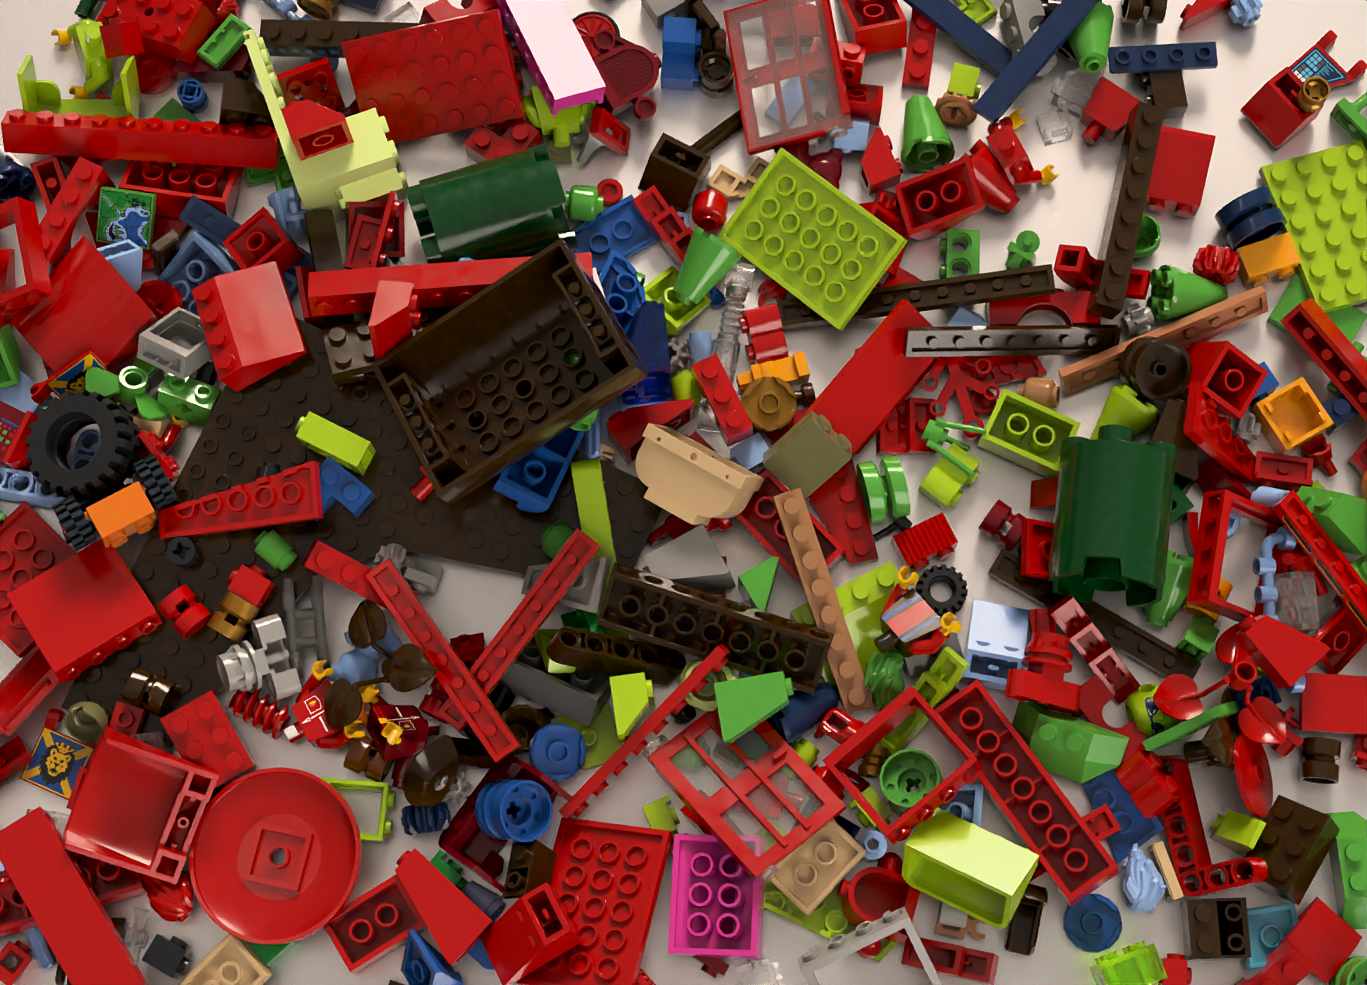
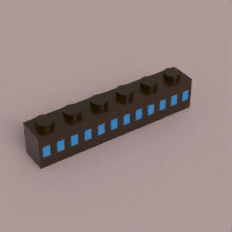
M261 19L259 38H263L270 56L345 58L341 44L344 41L418 26L419 23Z

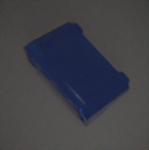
M646 301L641 303V306L636 309L626 335L649 375L616 397L617 403L623 406L672 401L669 381L671 366L664 303Z

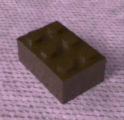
M1278 795L1264 820L1266 825L1256 845L1246 853L1244 858L1259 857L1267 864V878L1261 883L1254 884V886L1299 905L1340 829L1329 815ZM1248 864L1247 874L1249 877H1251L1252 869L1251 866Z

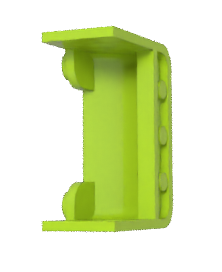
M27 55L17 72L23 110L25 112L51 111L54 114L75 112L86 116L104 114L108 117L118 118L132 116L135 119H139L140 87L135 55L128 56L120 74L121 80L113 88V99H61L59 87L54 82L36 79L33 56Z

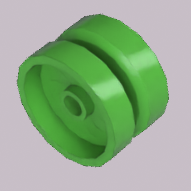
M896 455L881 458L879 471L872 461L857 464V478L871 524L886 520L888 514L887 506L895 518L910 515L907 482L901 463Z

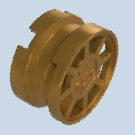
M297 0L298 6L303 11L321 20H329L332 16V8H335L339 0Z

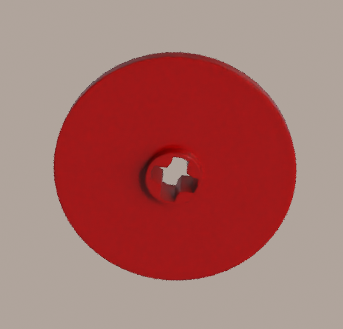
M1240 731L1235 739L1233 753L1238 788L1249 812L1256 818L1266 817L1273 803V783L1268 758L1261 743L1247 739Z

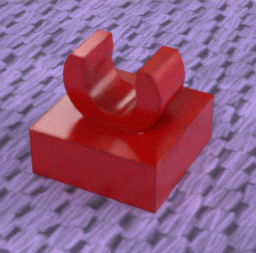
M877 189L874 201L898 217L900 205L896 193Z

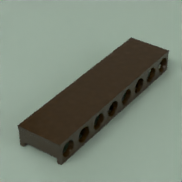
M616 562L611 571L596 624L705 659L718 645L723 644L730 651L725 657L728 660V663L725 665L726 667L754 676L783 671L785 678H791L793 689L811 695L814 694L815 687L818 685L834 637L832 633Z

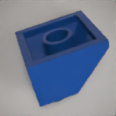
M415 929L409 930L401 965V971L409 985H463L461 975L455 972L445 957Z

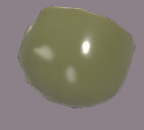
M94 702L75 703L70 706L65 714V728L71 736L80 740L82 744L94 741L96 745L105 726L108 727V716L105 710Z

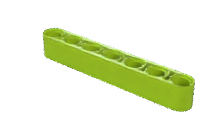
M599 457L571 462L581 531L602 546L592 559L599 557L612 558L599 610L596 614L597 618L601 610L614 563H617ZM600 625L603 634L629 639V634Z

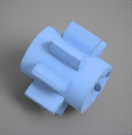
M1232 0L1230 2L1232 7H1230L1231 11L1228 14L1233 23L1238 22L1239 24L1242 23L1243 26H1248L1261 17L1260 8L1263 7L1261 0Z

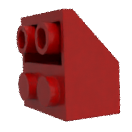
M1288 66L1267 81L1240 110L1275 149L1279 148L1316 119L1321 111L1320 109L1317 112H1305L1298 106L1296 101L1297 95L1304 83Z

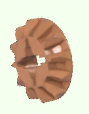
M956 91L952 95L944 93L942 98H938L936 101L935 109L941 121L948 125L956 127L967 126L973 123L977 117V113L972 108L975 100L967 99L966 94L959 96ZM956 106L960 107L954 112H952L953 108H955Z

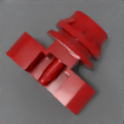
M1033 632L1031 642L1024 648V655L1027 657L1022 658L1021 664L1027 667L1028 670L1008 669L1004 696L1018 701L1032 699L1036 700L1040 705L1047 703V709L1058 712L1078 713L1081 686L1063 681L1064 673L1072 672L1073 667L1069 664L1073 658L1069 648L1070 638L1052 632Z

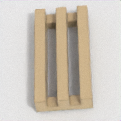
M1163 841L1150 845L1148 852L1155 868L1164 879L1163 882L1166 885L1164 894L1167 901L1172 902L1184 897Z

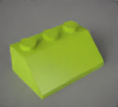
M644 672L609 677L620 747L650 717V707H655L652 681L645 680Z

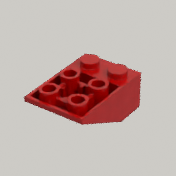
M547 882L520 897L480 937L502 985H511L582 943L558 894Z

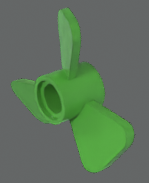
M137 355L134 366L124 368L119 376L97 367H90L86 371L85 390L90 393L97 392L107 398L118 395L122 402L136 405L140 417L147 421L161 420L167 417V409L146 393L148 376L155 372L158 367L137 358Z

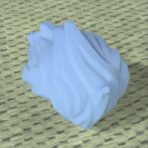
M1138 843L1133 844L1128 861L1123 863V866H1125L1123 890L1131 902L1127 903L1126 906L1135 912L1146 911L1152 914L1155 911V906L1164 895L1166 885H1164V879L1155 868L1153 861L1144 856L1142 850L1138 848Z

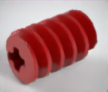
M261 689L254 690L252 693L250 691L237 690L231 698L226 711H233V715L237 718L243 716L244 722H252L254 728L259 729L262 727L263 733L266 735L272 733L273 739H279L284 733L283 729L288 727L291 716L288 715L290 706L286 705L279 710L280 700L269 704L271 695L268 693L262 699L259 698Z

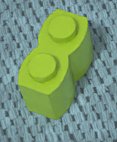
M955 443L947 449V452L971 469L975 476H969L942 456L919 485L918 489L944 510L949 505L954 507L963 496L960 490L966 483L971 486L981 473L977 470L980 462Z

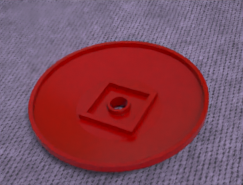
M284 767L267 768L251 772L223 788L203 811L189 852V872L194 893L210 919L230 935L263 945L287 944L312 935L327 925L340 912L351 896L361 866L362 846L359 827L346 800L335 788L321 778L302 770ZM283 849L286 853V859L282 864L275 865L272 859L273 854L277 850Z

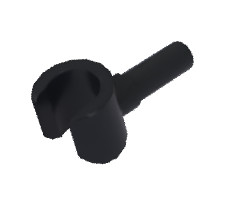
M906 516L899 517L888 527L873 536L878 541L892 533L895 529L899 532L909 529L912 526V522Z

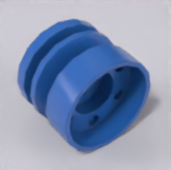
M495 779L486 784L479 792L475 803V818L479 828L491 838L515 842H532L541 837L549 828L552 819V802L549 793L544 787L532 780Z

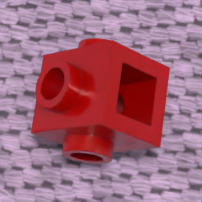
M484 632L472 635L463 634L450 639L451 646L468 670H470L487 647Z

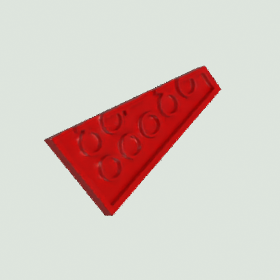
M808 408L796 410L790 423L781 430L773 432L763 431L769 439L771 446L798 423L797 421ZM851 458L806 499L810 502L818 518L825 525L829 533L846 550L847 554L844 557L850 567L878 561L879 557L854 462Z

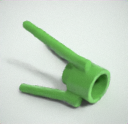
M939 417L937 421L929 419L921 437L922 440L927 442L926 446L937 451L969 476H975L971 469L938 444L943 446L944 442L955 443L961 449L969 451L970 446L947 436L949 430L945 429V427L985 434L987 432L986 429L945 421Z

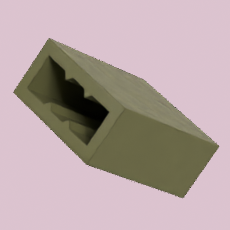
M811 410L764 453L763 465L790 490L801 488L805 500L852 458V445L842 433L838 435L831 428L832 425L822 414L818 416Z

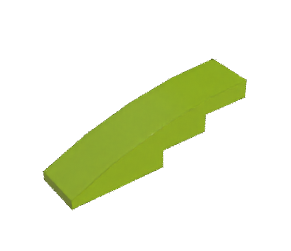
M945 647L931 668L922 673L914 688L934 710L944 702L970 664L953 649ZM917 709L879 743L883 747L888 748L892 755L899 750H904L929 720L920 709Z

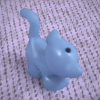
M387 621L385 637L376 642L389 653L395 654L396 650L404 644L394 633L391 623ZM345 632L344 636L346 642L349 645L354 646L350 641L348 632ZM371 644L366 649L355 647L354 650L343 653L339 661L331 666L334 669V673L328 676V679L335 682L340 678H344L352 686L355 682L378 678V666L375 660L377 658L387 659V657L373 649Z

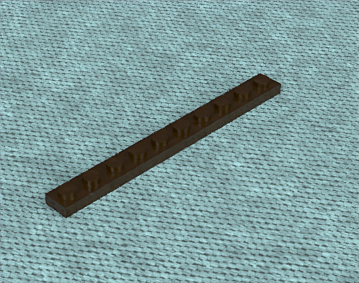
M1052 264L873 288L850 321L888 316L901 299L909 301L918 312L1055 294ZM798 298L777 301L783 330L831 324Z

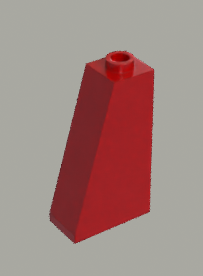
M414 849L412 852L407 850L397 860L396 864L399 866L395 869V872L446 961L455 967L495 922L417 849Z

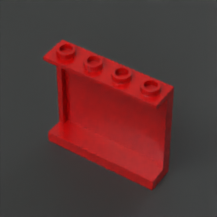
M101 539L6 594L61 684L77 678L82 671L90 666L102 663L107 656L115 651L127 648L133 640L143 634L146 635L153 632L162 623L155 608L116 548H113L111 545L105 548Z

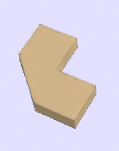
M758 156L744 177L720 164L706 184V189L718 191L727 198L728 202L744 199L767 168L769 162Z

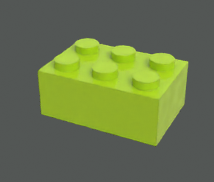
M1004 388L985 427L987 432L982 434L977 446L1047 478H1053L1057 476L1059 470L1062 439L1075 437L1081 423Z

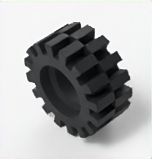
M944 564L941 567L934 565L929 570L927 568L922 576L919 577L915 588L924 601L941 617L947 612L953 614L957 611L959 612L968 593V589H966L967 582L962 579V573H957L955 571L956 568L952 566L951 568H946ZM936 582H945L951 587L952 596L949 600L939 602L931 596L930 588Z

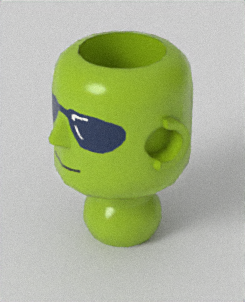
M1152 683L1141 685L1138 688L1139 691L1131 693L1125 701L1129 721L1133 720L1137 729L1143 732L1146 737L1163 732L1178 725L1180 722L1162 713L1155 705L1153 695L1159 685Z

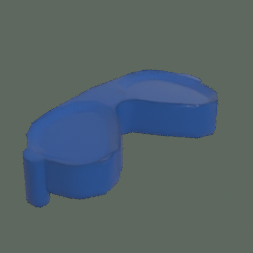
M714 286L708 293L711 294V306L719 308L726 304L725 296Z

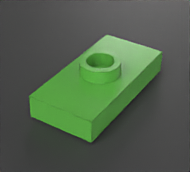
M231 13L197 51V54L201 59L219 71L245 42L243 32L252 28Z

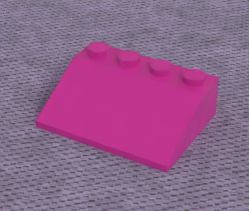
M674 834L668 954L761 960L765 871L757 879L751 873L748 875L713 835ZM739 836L757 857L766 852L767 841L762 837Z

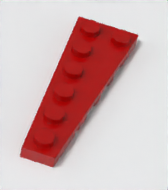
M311 461L269 477L258 478L254 482L244 485L240 484L220 493H212L198 500L187 501L158 511L160 539L170 540L176 537H192L323 519L319 462Z

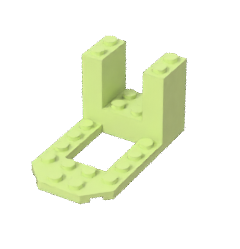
M254 29L243 32L248 52L294 183L307 213L333 210L336 223L345 220V202H387L390 191L397 193L398 201L407 198L404 189L409 186L404 172L398 173L396 165L400 164L395 144L393 140L387 141L385 133L389 132L385 117L378 116L376 108L345 118L354 140L353 143L302 161L300 160L281 111L282 108L286 107L285 97L262 37H256Z

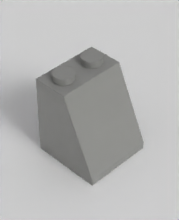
M703 524L643 557L647 565L642 568L644 572L704 592L729 590L736 587L730 570Z

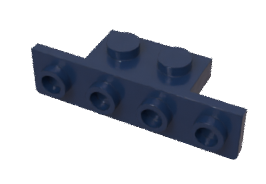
M1216 42L1109 47L1108 51L1109 72L1111 74L1215 69L1218 66Z

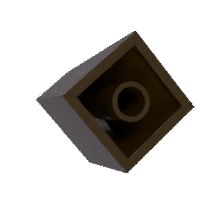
M1169 398L1158 416L1159 419L1155 423L1147 442L1162 441L1174 444L1177 447L1174 485L1177 484L1186 495L1199 476L1197 444L1184 434L1183 423L1186 418L1187 402Z

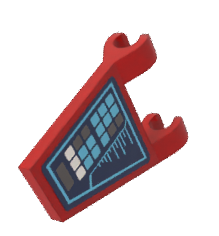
M1329 30L1289 68L1303 83L1310 77L1318 76L1325 79L1329 83L1330 88L1354 82L1365 73L1367 64L1363 60H1359L1346 72L1326 52L1338 37L1332 30Z

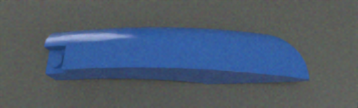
M612 249L598 277L606 301L627 337L631 340L644 311L645 290L644 286L640 285L636 276L638 272L632 264ZM568 428L501 472L493 490L517 501L516 507L521 510L534 513L546 511L554 499L585 431Z

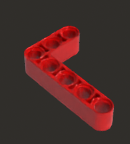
M1159 755L1163 762L1162 768L1165 774L1175 779L1181 796L1178 802L1173 803L1162 812L1176 877L1182 893L1189 897L1203 896L1263 882L1267 878L1268 867L1266 862L1259 857L1237 858L1212 864L1188 763L1180 755ZM1169 762H1170L1171 765H1172V772H1171V773H1169V771H1168V764H1169ZM1182 820L1186 823L1185 830L1181 827ZM1189 848L1192 850V859L1188 856ZM1248 864L1251 866L1252 869L1251 877H1249L1247 874ZM1221 871L1225 873L1226 879L1224 883L1221 880ZM1196 877L1199 880V888H1197L1195 885Z

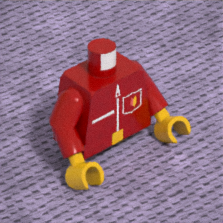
M1018 108L1008 116L1000 118L995 125L990 123L987 127L989 136L986 137L987 142L1012 185L1016 183L1022 185L1042 182L1048 186L1059 176V174H1054L1051 171L1054 169L1052 164L1046 165L1041 171L1034 170L1026 151L1014 130L1028 122V119L1023 120L1020 117L1019 113L1023 111L1021 108Z
M327 660L316 661L313 664L312 674L301 689V693L297 696L295 705L291 708L297 721L283 729L291 744L306 736L313 747L340 750L352 742L354 738L365 736V731L357 730V725L361 723V720H355L349 726L332 730L329 727L324 714V700L332 683L329 679L325 680V677L333 675L334 669L327 668L324 670L323 667Z

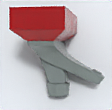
M593 108L592 116L588 123V130L574 135L572 138L574 146L582 147L576 160L584 165L591 154L601 146L610 148L618 155L628 154L631 129L604 108Z

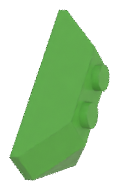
M1031 700L1019 701L1012 722L1013 727L1046 771L1080 784L1120 766L1129 741L1127 736L1069 714L1047 709V706L1040 705Z
M1354 811L1325 813L1333 819L1340 829L1329 849L1338 916L1354 930L1367 929V820Z

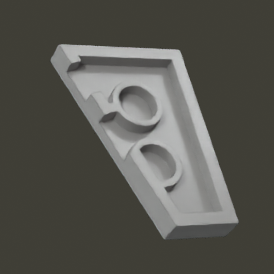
M599 557L592 559L558 604L597 614L612 558ZM549 564L528 566L521 594L527 595Z

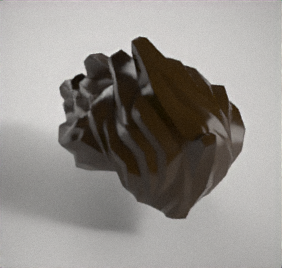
M517 704L500 714L521 744L511 755L519 756L524 752H528L531 739L535 733L545 725L552 723L551 720L555 716L552 712H549V708L536 709L527 704Z

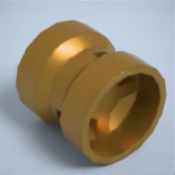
M1318 76L1308 78L1297 95L1296 101L1298 106L1303 111L1310 113L1320 110L1330 94L1329 83Z
M881 746L872 747L862 756V763L858 766V775L879 779L884 761L888 759L889 749Z

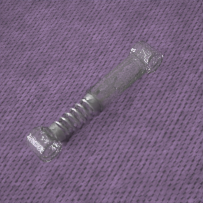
M739 262L725 275L724 288L727 290L726 298L724 299L726 304L723 306L725 311L722 312L724 318L720 320L722 323L719 327L721 332L718 333V338L714 339L711 356L717 353L732 385L741 346L737 338L740 335L738 333V329H740L738 318L741 317L742 308L745 307L743 302L746 301L747 293L752 290L755 274V265ZM704 398L700 406L697 430L720 434L712 409L706 398Z

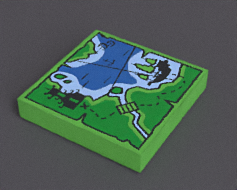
M106 186L101 187L96 241L114 244L129 239L143 249H151L157 194Z

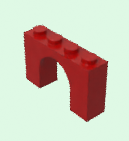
M82 157L78 158L39 225L48 273H51L70 252L72 233L84 210L90 207L99 211L100 188L103 186L116 188L103 167Z

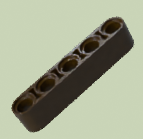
M569 626L560 628L546 648L549 658L558 664L616 676L644 672L645 680H651L652 683L659 685H670L686 665L684 655L678 650Z

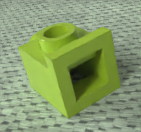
M869 786L861 794L889 825L891 821L888 818L893 812L873 788ZM855 799L847 805V809L850 812L853 809L858 812L855 814V817L865 828L870 826L872 830L881 832Z
M669 795L642 806L651 829L670 831L673 835L672 839H674V834H679L676 825L680 824L676 811L674 807L670 809L667 807V805L671 804Z

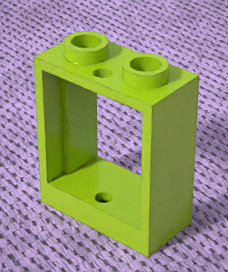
M310 411L306 417L302 416L295 428V431L298 432L296 437L303 446L326 458L330 456L338 464L362 476L376 453L370 441Z
M321 778L336 790L382 793L377 834L360 833L361 842L386 844V839L391 837L393 830V820H389L390 808L395 807L396 791H392V786L384 782Z

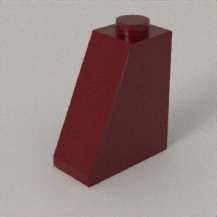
M211 31V33L209 34V36H208V38L206 39V41L210 38V36H211L214 32ZM245 44L235 52L219 71L198 55L192 64L178 60L173 69L180 83L186 79H196L200 83H222L224 78L236 79L237 77H243L245 81H248L250 75L256 72Z

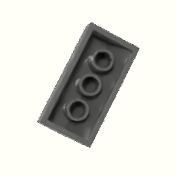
M533 636L499 681V684L506 686L511 692L529 701L538 703L553 712L560 713L579 724L590 727L600 715L611 693L609 677H615L616 675L577 667L573 673H549Z

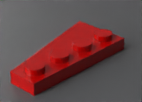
M1201 382L1190 383L1186 418L1183 423L1184 434L1234 477L1237 476L1243 484L1253 482L1255 456L1239 434H1232L1231 423L1226 416L1220 417L1215 411L1217 404L1212 397L1206 398L1202 393L1204 387Z

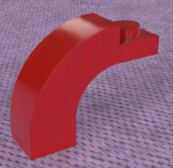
M1059 244L1053 270L1069 286L1075 289H1091L1097 260L1090 255L1087 247ZM1131 269L1125 298L1146 300L1151 279L1149 270Z

